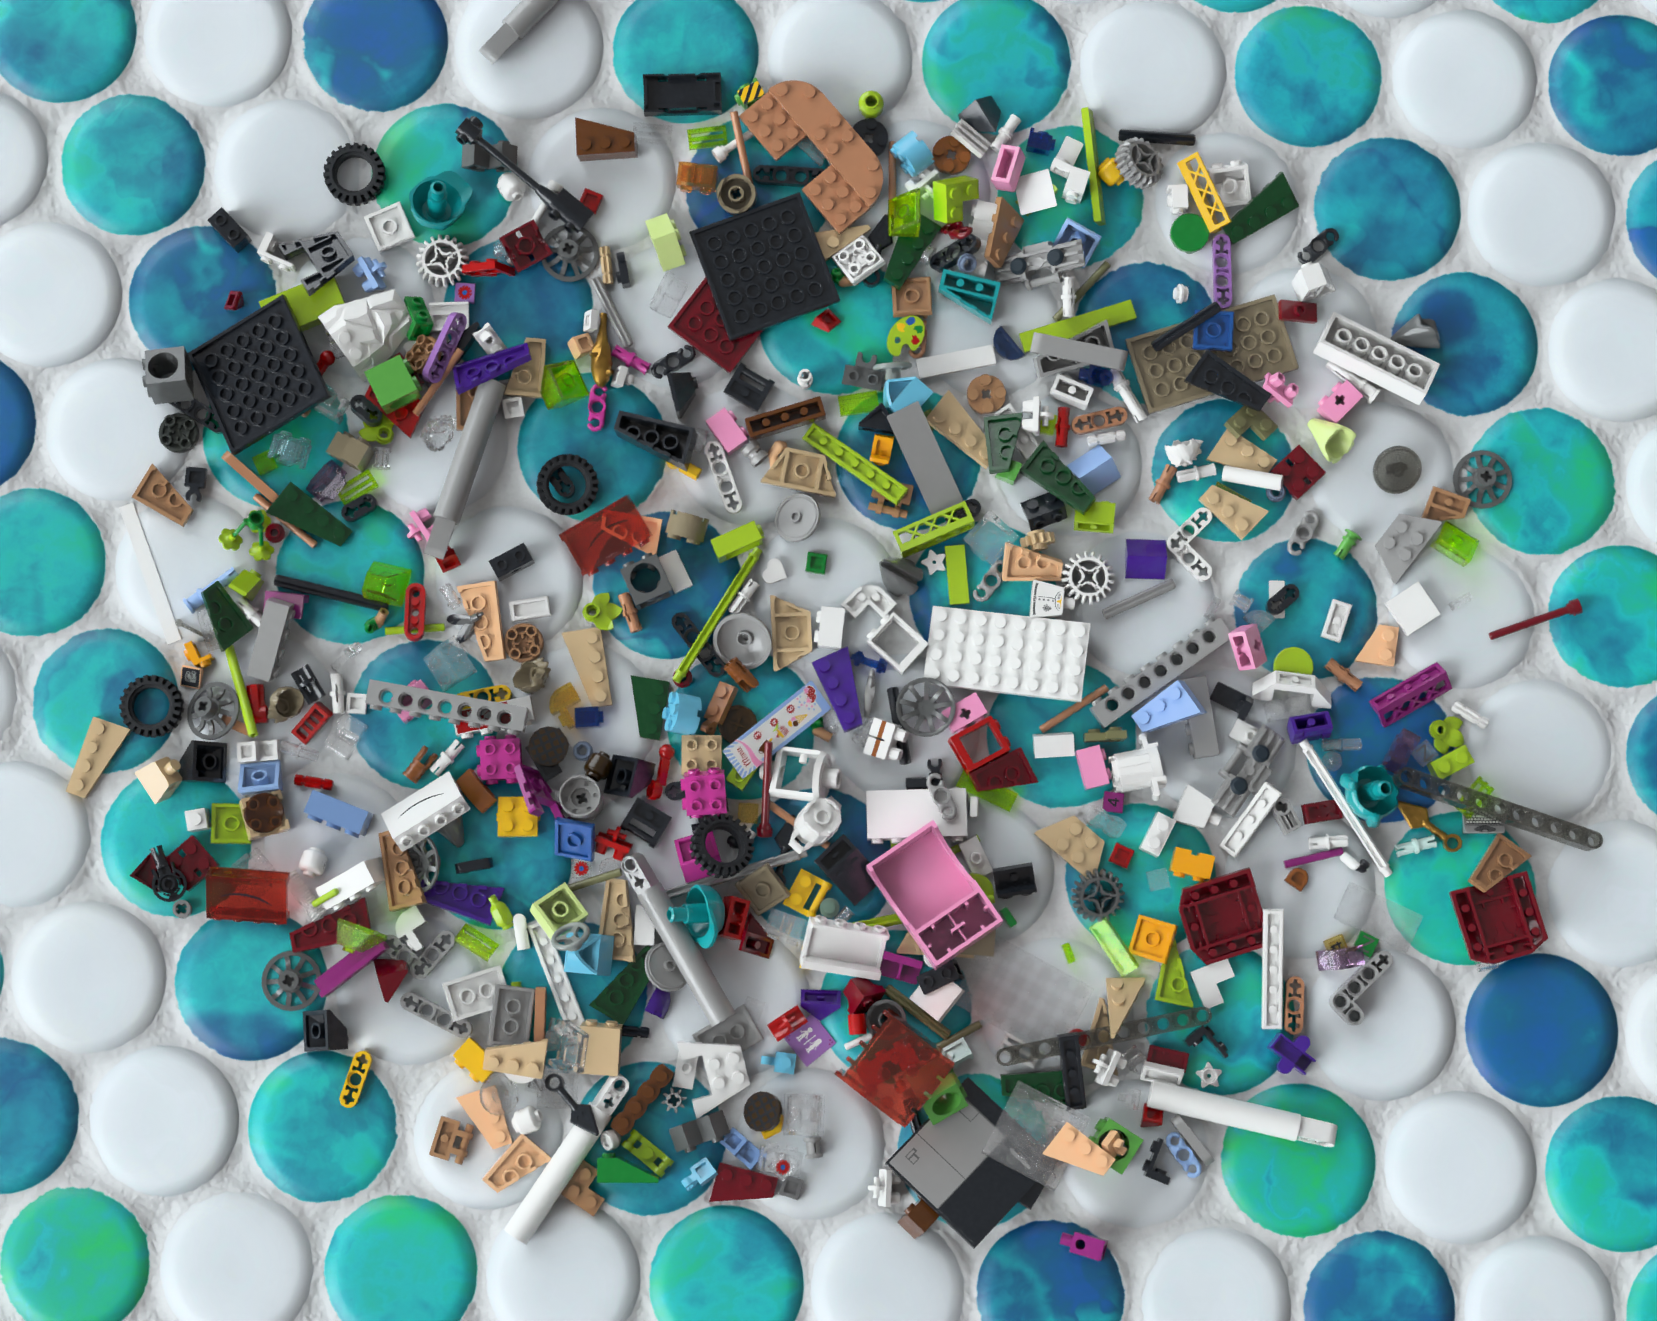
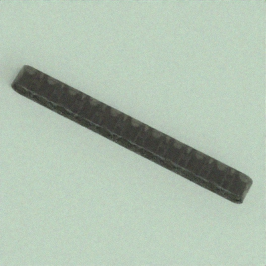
M1409 767L1402 768L1393 775V783L1401 789L1583 851L1595 850L1603 843V837L1597 831ZM1401 773L1407 776V782L1401 779ZM1420 779L1425 781L1426 788L1420 786ZM1439 786L1444 788V795L1440 794L1438 790ZM1458 792H1460L1463 795V801H1460L1458 799ZM1476 799L1482 802L1481 808L1477 806ZM1495 805L1500 807V814L1495 811ZM1514 811L1519 814V820L1514 818ZM1532 818L1538 821L1537 827L1533 825ZM1551 824L1555 825L1556 833L1551 830ZM1570 830L1574 832L1575 839L1570 837ZM1589 837L1594 841L1593 846L1588 842Z
M1195 1007L1123 1022L1121 1027L1124 1026L1128 1030V1035L1125 1038H1121L1118 1034L1115 1038H1111L1110 1025L1077 1032L1078 1037L1084 1034L1089 1039L1086 1046L1079 1044L1080 1051L1205 1025L1211 1021L1212 1013L1207 1007ZM1199 1010L1206 1012V1019L1202 1022L1197 1019V1012ZM1180 1014H1184L1187 1018V1022L1183 1026L1177 1022V1017ZM1160 1018H1164L1167 1021V1027L1163 1030L1158 1028L1157 1025ZM1141 1022L1147 1024L1148 1027L1147 1032L1144 1034L1138 1031V1025ZM1102 1030L1108 1033V1040L1105 1042H1101L1098 1038V1034ZM1057 1037L1001 1048L995 1054L996 1062L1002 1066H1010L1059 1055ZM1042 1043L1049 1045V1052L1045 1055L1039 1051V1046ZM1022 1047H1027L1030 1051V1055L1026 1059L1021 1058L1019 1055ZM1003 1051H1007L1010 1054V1060L1006 1063L1001 1062L999 1058L1000 1053Z

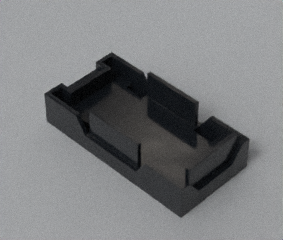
M721 72L700 73L698 75H695V73L668 74V76L664 74H643L645 117L722 115ZM697 79H707V81H697ZM658 80H668V82H658Z

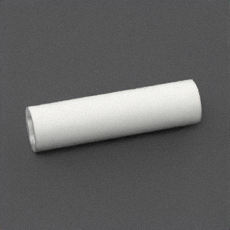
M1226 465L1222 473V481L1278 491L1282 489L1284 478L1283 475Z

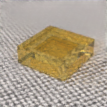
M739 802L738 819L741 820L740 823L757 824L759 804Z

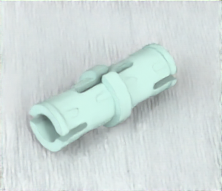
M1434 835L1421 839L1413 838L1410 842L1396 844L1394 849L1397 851V857L1436 848L1437 843L1436 841L1431 842L1435 840Z

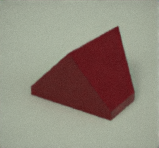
M149 853L129 875L151 889L154 878L151 870L155 869L158 878H160L152 854ZM158 887L156 888V891H157L158 893H164L163 890H162V892H160L159 889H158Z
M750 912L739 951L769 959L774 939H771Z
M374 960L383 998L387 1003L409 971L404 960Z

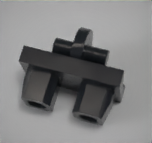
M309 664L291 673L308 705L326 695Z

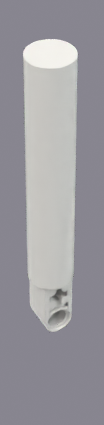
M623 1075L609 1076L594 1100L589 1102L599 1135L595 1136L574 1125L504 1228L508 1234L527 1245L611 1120L612 1113L629 1089V1082ZM622 1080V1085L619 1088H614L615 1082ZM605 1098L610 1100L609 1103H604L603 1101Z
M1155 1080L1151 1082L1146 1106L1291 1141L1299 1140L1324 1147L1335 1146L1337 1125L1303 1117L1301 1114Z

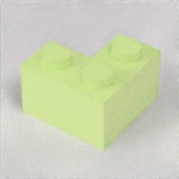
M666 213L646 220L645 223L663 272L686 264L684 256H687L683 244L679 245L678 240H681V236L674 219L670 220Z

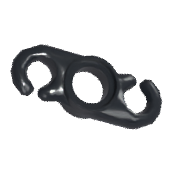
M1333 228L1323 230L1312 239L1307 247L1303 248V252L1310 254L1309 260H1304L1302 257L1303 253L1298 252L1299 262L1302 264L1313 263L1325 253L1329 246L1334 244V241L1328 240L1326 235L1333 233L1334 241H1338V232ZM1321 242L1324 246L1323 250H1314L1313 243Z
M690 345L684 346V349L691 352L690 357L687 358L683 356V348H680L677 352L667 354L653 364L651 368L652 375L658 379L663 377L662 374L656 372L658 366L664 368V375L672 371H678L693 361L696 355L695 349ZM677 357L679 364L676 367L669 366V358Z

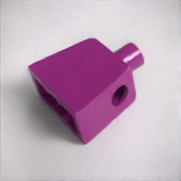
M1077 1231L1074 1232V1235L1063 1232L1060 1244L1070 1247L1069 1252L1102 1261L1108 1240ZM1079 1240L1085 1242L1084 1248L1078 1246Z

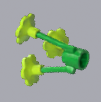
M252 510L248 518H244L236 530L224 528L218 537L224 549L236 551L243 542L239 533L247 525L251 532H259V542H254L252 548L249 549V554L254 557V560H269L271 554L274 553V547L270 546L269 542L263 541V533L267 526L271 524V518L267 516L265 510Z

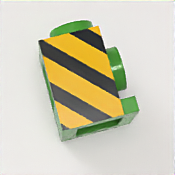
M754 78L752 84L746 83L742 85L737 94L734 95L738 106L742 105L744 110H746L765 93L757 78Z

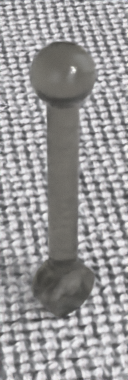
M181 619L175 621L176 626H182L204 637L207 642L213 640L211 634H204L183 623Z

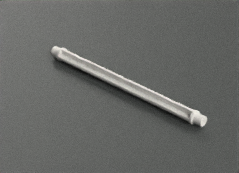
M1307 739L1302 740L1299 743L1303 749L1302 752L1305 753L1317 771V774L1379 868L1378 870L1382 871L1385 877L1390 876L1393 873L1389 867L1390 864L1387 863L1358 816L1348 805L1345 796L1322 763L1313 745H1310Z

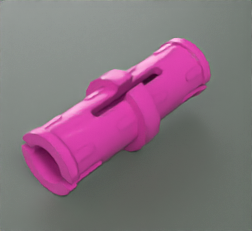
M616 345L615 350L613 349L611 356L626 363L627 367L631 366L644 375L651 366L650 363L637 357L636 353H630L619 345Z

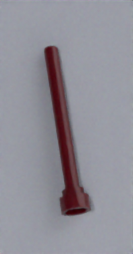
M1576 598L1570 600L1565 607L1492 631L1488 635L1491 640L1566 614H1573L1575 616L1582 613V607Z
M770 741L765 742L762 813L761 823L757 827L756 836L764 838L772 837L773 828L769 823V789L773 743Z

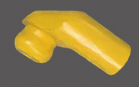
M783 1115L780 1116V1122L773 1130L761 1132L765 1140L782 1131Z

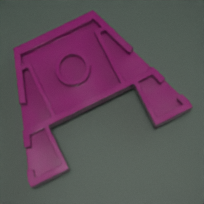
M523 764L515 766L516 779L519 782L529 814L539 817L545 813L541 806L543 804L550 807L555 819L557 817L565 818L561 812L563 807L560 802L553 800L550 795L553 791L547 782L544 781L540 772Z

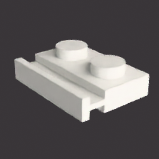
M469 302L429 303V314L434 323L431 332H441L447 317L452 312L463 313L467 318L465 329L470 327Z

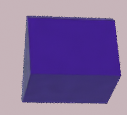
M1126 539L1125 579L1164 580L1167 564L1166 541Z

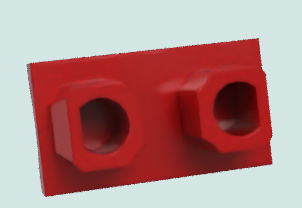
M617 826L616 830L608 828L607 833L599 832L596 835L595 852L605 855L609 846L615 849L613 858L622 861L632 849L633 844L624 841L627 835L620 833L622 827Z
M796 1005L767 1026L779 1042L808 1021L798 1005Z

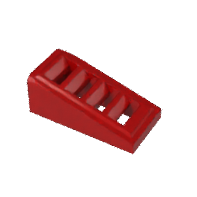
M318 701L310 708L291 733L307 745L334 714L322 702ZM316 710H318L322 715H324V717L317 713ZM311 716H314L319 721V723L317 724L311 718ZM306 721H307L312 727H314L313 730L310 729V728L305 724ZM302 727L309 735L306 736L299 729Z

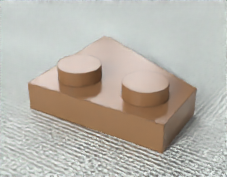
M1433 486L1421 518L1437 521L1464 518L1471 499Z

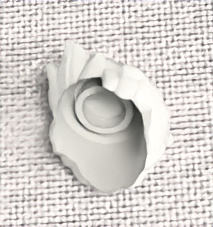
M1192 439L1180 442L1176 440L1173 441L1172 446L1165 445V451L1171 464L1176 465L1175 467L1181 465L1186 467L1193 464V460H1197V455L1202 452L1200 446L1203 441Z

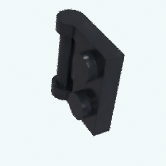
M740 363L723 392L758 412L775 382L771 379H765L746 368L747 365ZM743 374L764 386L763 391L740 379V376Z
M637 797L623 820L621 827L623 831L631 832L649 843L648 846L654 849L672 817ZM632 818L656 831L655 835L651 836L631 824Z

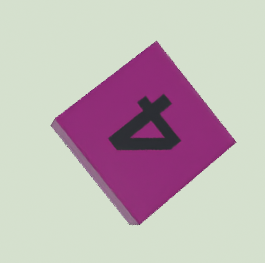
M1104 791L1102 811L1122 814L1124 793Z

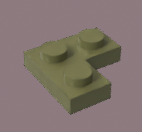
M1246 406L1238 410L1224 424L1237 439L1248 428H1251L1262 441L1267 439L1278 428L1262 410L1256 411Z
M1110 727L1108 731L1100 733V729H1089L1088 733L1083 734L1084 743L1123 742L1127 739V730H1122V727Z

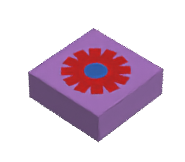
M456 282L454 302L475 304L476 284Z

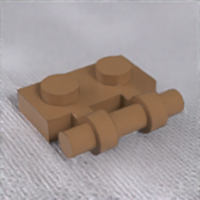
M901 483L909 491L900 503L895 505V508L883 505L884 500H889L872 489L871 497L877 498L878 502H869L868 510L875 511L877 514L893 515L892 517L906 518L908 511L900 508L901 504L910 505L914 486Z
M441 1116L429 1155L449 1161L452 1153L457 1155L455 1163L462 1165L464 1157L467 1158L469 1141L473 1139L474 1125L467 1123L464 1131L459 1130L461 1121ZM456 1136L462 1137L459 1148L453 1147Z

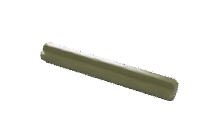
M887 985L885 995L897 1002L902 1008L946 1040L949 1037L951 1031L947 1027L939 1023L892 985Z

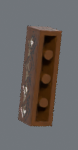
M818 396L745 418V425L750 441H754L826 419V413L821 397Z

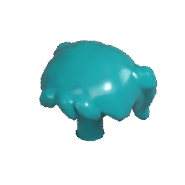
M1365 765L1352 773H1343L1339 781L1340 785L1345 788V799L1348 805H1350L1358 817L1366 820L1368 827H1379L1381 819L1398 807L1397 796L1400 790L1396 785V779L1387 773L1384 765L1376 767Z

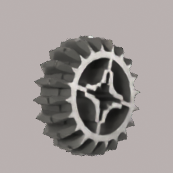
M1094 868L1093 874H1091L1087 870L1086 877L1079 875L1080 883L1074 881V884L1078 887L1071 889L1073 893H1076V895L1071 896V900L1076 901L1072 906L1078 908L1076 912L1079 915L1082 914V918L1085 920L1089 918L1091 922H1094L1097 918L1098 922H1102L1104 916L1108 921L1110 920V913L1116 916L1114 910H1121L1118 903H1124V899L1120 898V896H1123L1125 892L1119 890L1123 887V884L1117 883L1119 878L1117 876L1113 877L1111 871L1106 874L1105 869H1101L1099 872L1098 869ZM1100 880L1107 881L1112 891L1103 890ZM1092 883L1091 889L1084 892L1087 886ZM1097 892H1100L1101 896H1099V898L1096 899L1094 895ZM1111 899L1108 905L1104 907L1105 901ZM1084 900L1093 901L1096 910L1087 909Z

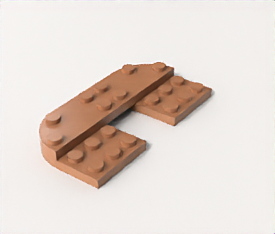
M797 80L778 83L769 88L765 95L739 115L742 123L776 162L806 137L812 141L830 162L831 165L801 190L839 235L868 212L879 199L883 185V170L878 157L826 96L815 86Z

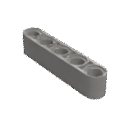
M1036 332L1033 334L1030 352L1120 371L1125 370L1128 351Z

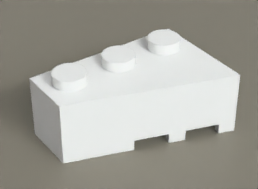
M1319 262L1303 264L1291 282L1298 301L1307 302L1336 291L1328 269Z
M380 857L363 861L316 888L319 897L334 888H337L339 891L338 895L323 903L325 909L334 908L335 911L345 906V902L349 900L352 902L360 898L362 893L370 892L376 889L377 885L385 882L383 862Z

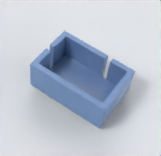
M312 790L304 812L308 814L307 818L319 823L325 820L327 821L326 826L339 831L341 827L345 828L344 833L359 838V835H366L374 814L315 790Z

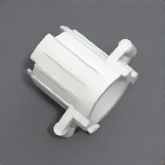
M1141 733L1138 741L1141 749L1117 753L1108 757V762L1112 764V771H1110L1113 787L1116 788V793L1150 787L1152 799L1158 801L1161 794L1159 789L1165 788L1167 783L1166 775L1163 776L1161 760L1156 747L1159 745L1158 742L1148 744L1147 735Z
M832 796L828 798H815L810 803H807L794 820V831L791 834L788 845L798 854L809 850L811 847L823 845L837 832L842 823L840 811L842 805ZM796 837L805 844L804 847L795 840Z

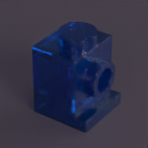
M1031 127L1026 151L1048 156L1050 150L1054 151L1056 139H1052L1053 136L1045 131L1034 132L1035 128Z

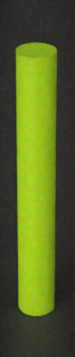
M445 623L425 624V632L445 631ZM404 626L385 627V635L404 634ZM413 630L412 633H418V630Z

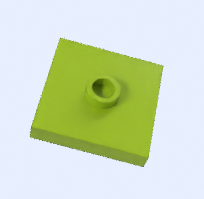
M212 803L211 844H251V840H248L239 804Z

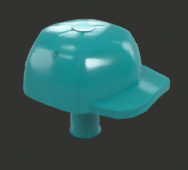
M444 171L436 176H429L410 191L411 211L415 219L422 226L435 230H445L453 225L464 213L465 206L473 194L472 187L453 171Z
M696 884L691 887L687 894L686 903L682 907H669L667 918L670 923L682 921L686 924L693 940L706 949L714 945L718 933L723 929L725 905L716 889L711 886Z

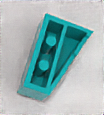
M943 269L938 292L991 325L1001 282Z

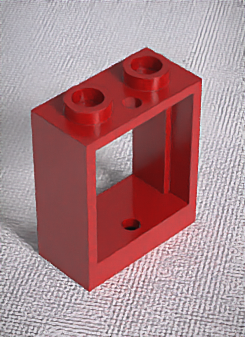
M991 715L951 736L947 741L967 776L969 773L1002 757L1011 750L1010 741L1006 736L1003 737L1000 732L1001 726L997 719L993 720ZM988 724L1001 749L973 763L960 739Z

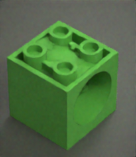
M397 355L364 372L386 414L422 397L420 391L423 389L416 376H411L414 371L407 358L402 359L401 355Z
M941 1056L905 1075L933 1125L968 1106L965 1100L968 1095L948 1061L944 1063Z
M1108 1117L1100 1118L1095 1126L1096 1133L1088 1138L1101 1148L1099 1139L1103 1133H1109L1115 1129L1123 1134L1124 1146L1128 1150L1123 1156H1115L1116 1160L1110 1167L1116 1172L1123 1174L1142 1144L1143 1139Z

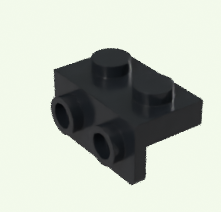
M1050 492L1020 503L1031 531L1042 529L1045 526L1067 518L1064 502Z
M1032 862L992 869L995 891L998 898L1009 899L1016 895L1028 896L1033 892H1037Z

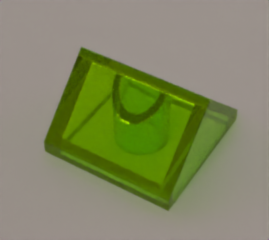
M917 187L888 200V235L919 237L921 224L920 188Z
M1445 521L1430 547L1464 567L1471 561L1479 540L1450 522Z

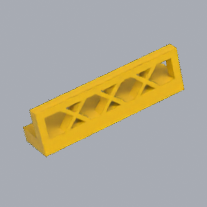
M1196 152L1179 161L1177 165L1209 232L1217 233L1222 230L1221 227L1232 221L1199 152ZM1195 158L1199 164L1197 172H1194L1190 161ZM1199 176L1205 177L1207 180L1205 190L1202 189L1199 183ZM1207 193L1212 194L1215 197L1213 207H1211L1209 204V201L1206 197ZM1215 211L1222 212L1225 220L1219 223L1215 216Z

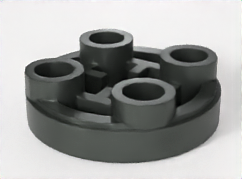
M176 413L167 415L160 425L159 439L169 451L184 453L196 445L199 439V428L196 422L186 414Z

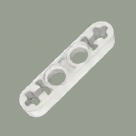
M709 441L705 445V454L724 507L728 513L737 514L742 509V501L723 448L718 441ZM710 446L718 447L717 456L718 458L722 456L723 459H716L711 462V459L714 460L715 458L712 452H708L711 449ZM723 463L726 466V470L723 473H717L714 470L716 464ZM725 481L730 482L733 486L729 492L721 489V485ZM732 495L734 502L739 503L736 505L737 509L733 510L732 507H728L730 499L729 497L725 499L724 496Z

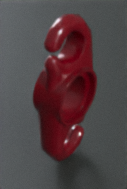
M961 221L945 224L940 229V233L948 234L951 239H963L973 232L972 227L964 226Z

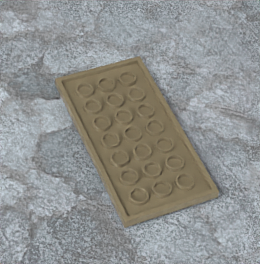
M1275 294L1221 310L1234 312L1232 352L1211 351L1253 382L1265 380L1264 376L1268 372L1272 375L1277 372L1284 374L1299 368L1284 321L1279 320L1278 303ZM1180 323L1125 339L1149 415L1215 395L1184 382L1206 351L1192 349L1193 329L1157 352L1151 345L1152 341Z

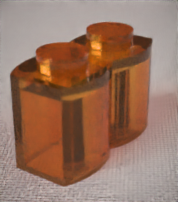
M679 162L677 188H680L681 192L691 193L692 190H698L700 194L711 195V192H716L718 166Z

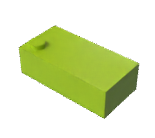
M335 277L311 296L307 294L302 284L259 301L260 307H263L282 294L285 295L302 332L321 325L322 322L318 316L335 305L345 303Z

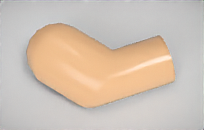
M778 440L769 449L770 468L778 459L779 454L787 447L785 441Z

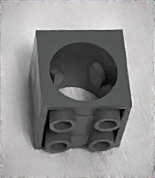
M185 347L146 350L145 359H142V366L145 371V376L142 377L144 388L147 387L148 397H152L154 404L194 400L193 365ZM168 373H174L168 378L160 379L162 376Z
M648 553L641 557L642 560L636 563L634 561L627 562L620 569L638 611L674 595L657 554L652 555V553ZM645 568L654 572L657 571L661 577L660 581L658 580L656 589L648 593L641 590L637 591L632 585L637 572Z

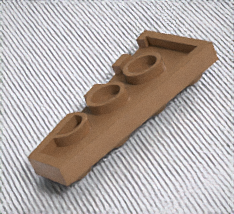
M389 831L378 833L389 911L395 912L427 903L408 851L402 852Z

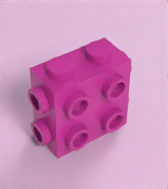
M505 735L504 739H496V736H485L484 740H480V745H476L477 757H480V765H477L478 777H481L482 781H486L487 785L498 784L499 780H506L507 784L518 783L514 767L522 764L521 739L516 738V735Z
M712 767L708 768V771L689 769L688 772H684V778L680 779L681 791L685 790L686 797L682 798V809L687 810V816L701 818L703 815L711 814L712 816L717 814L719 817L720 814L727 813L724 770Z

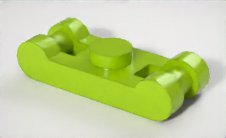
M633 1129L630 1133L631 1136L628 1140H624L621 1145L662 1178L668 1166L671 1167L674 1161L636 1129ZM637 1140L642 1143L638 1149L633 1146ZM657 1157L663 1160L659 1166L653 1163Z

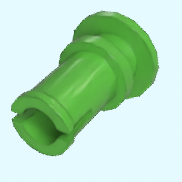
M1345 529L1347 535L1342 537L1343 541L1333 553L1343 561L1351 548L1356 546L1355 542L1362 540L1357 533L1349 529Z

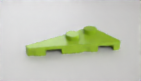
M1174 938L1167 964L1161 963L1154 1000L1193 1008V1001L1191 1000L1188 983Z

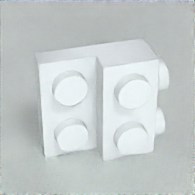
M1232 160L1230 165L1223 166V163L1220 162L1213 163L1211 168H1207L1225 207L1248 204L1251 200L1248 164L1242 163V160ZM1210 194V195H1211V204H1212V207H1213L1214 202H1215V197H1214V195Z

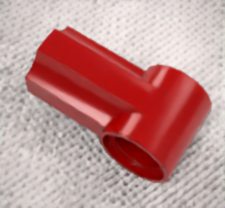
M264 684L247 685V695L255 723H268V706L265 701Z
M866 1014L848 1015L849 1035L867 1034Z

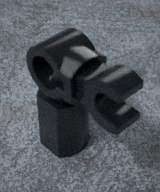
M928 759L927 767L931 771L928 775L938 773L942 776V773L939 771L942 767V760L938 759V766L933 767L931 759ZM926 777L906 778V790L928 788ZM942 777L941 779L933 778L931 784L937 786L940 780H943Z

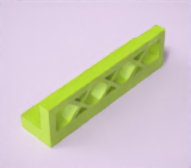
M963 501L895 530L893 535L902 557L906 558L974 529L975 521L966 502ZM964 508L966 517L961 519L953 517L955 511ZM944 517L949 520L945 526L941 527L935 524L937 519ZM927 525L930 527V530L926 534L918 533L919 526ZM905 532L912 534L910 541L902 544L899 535Z

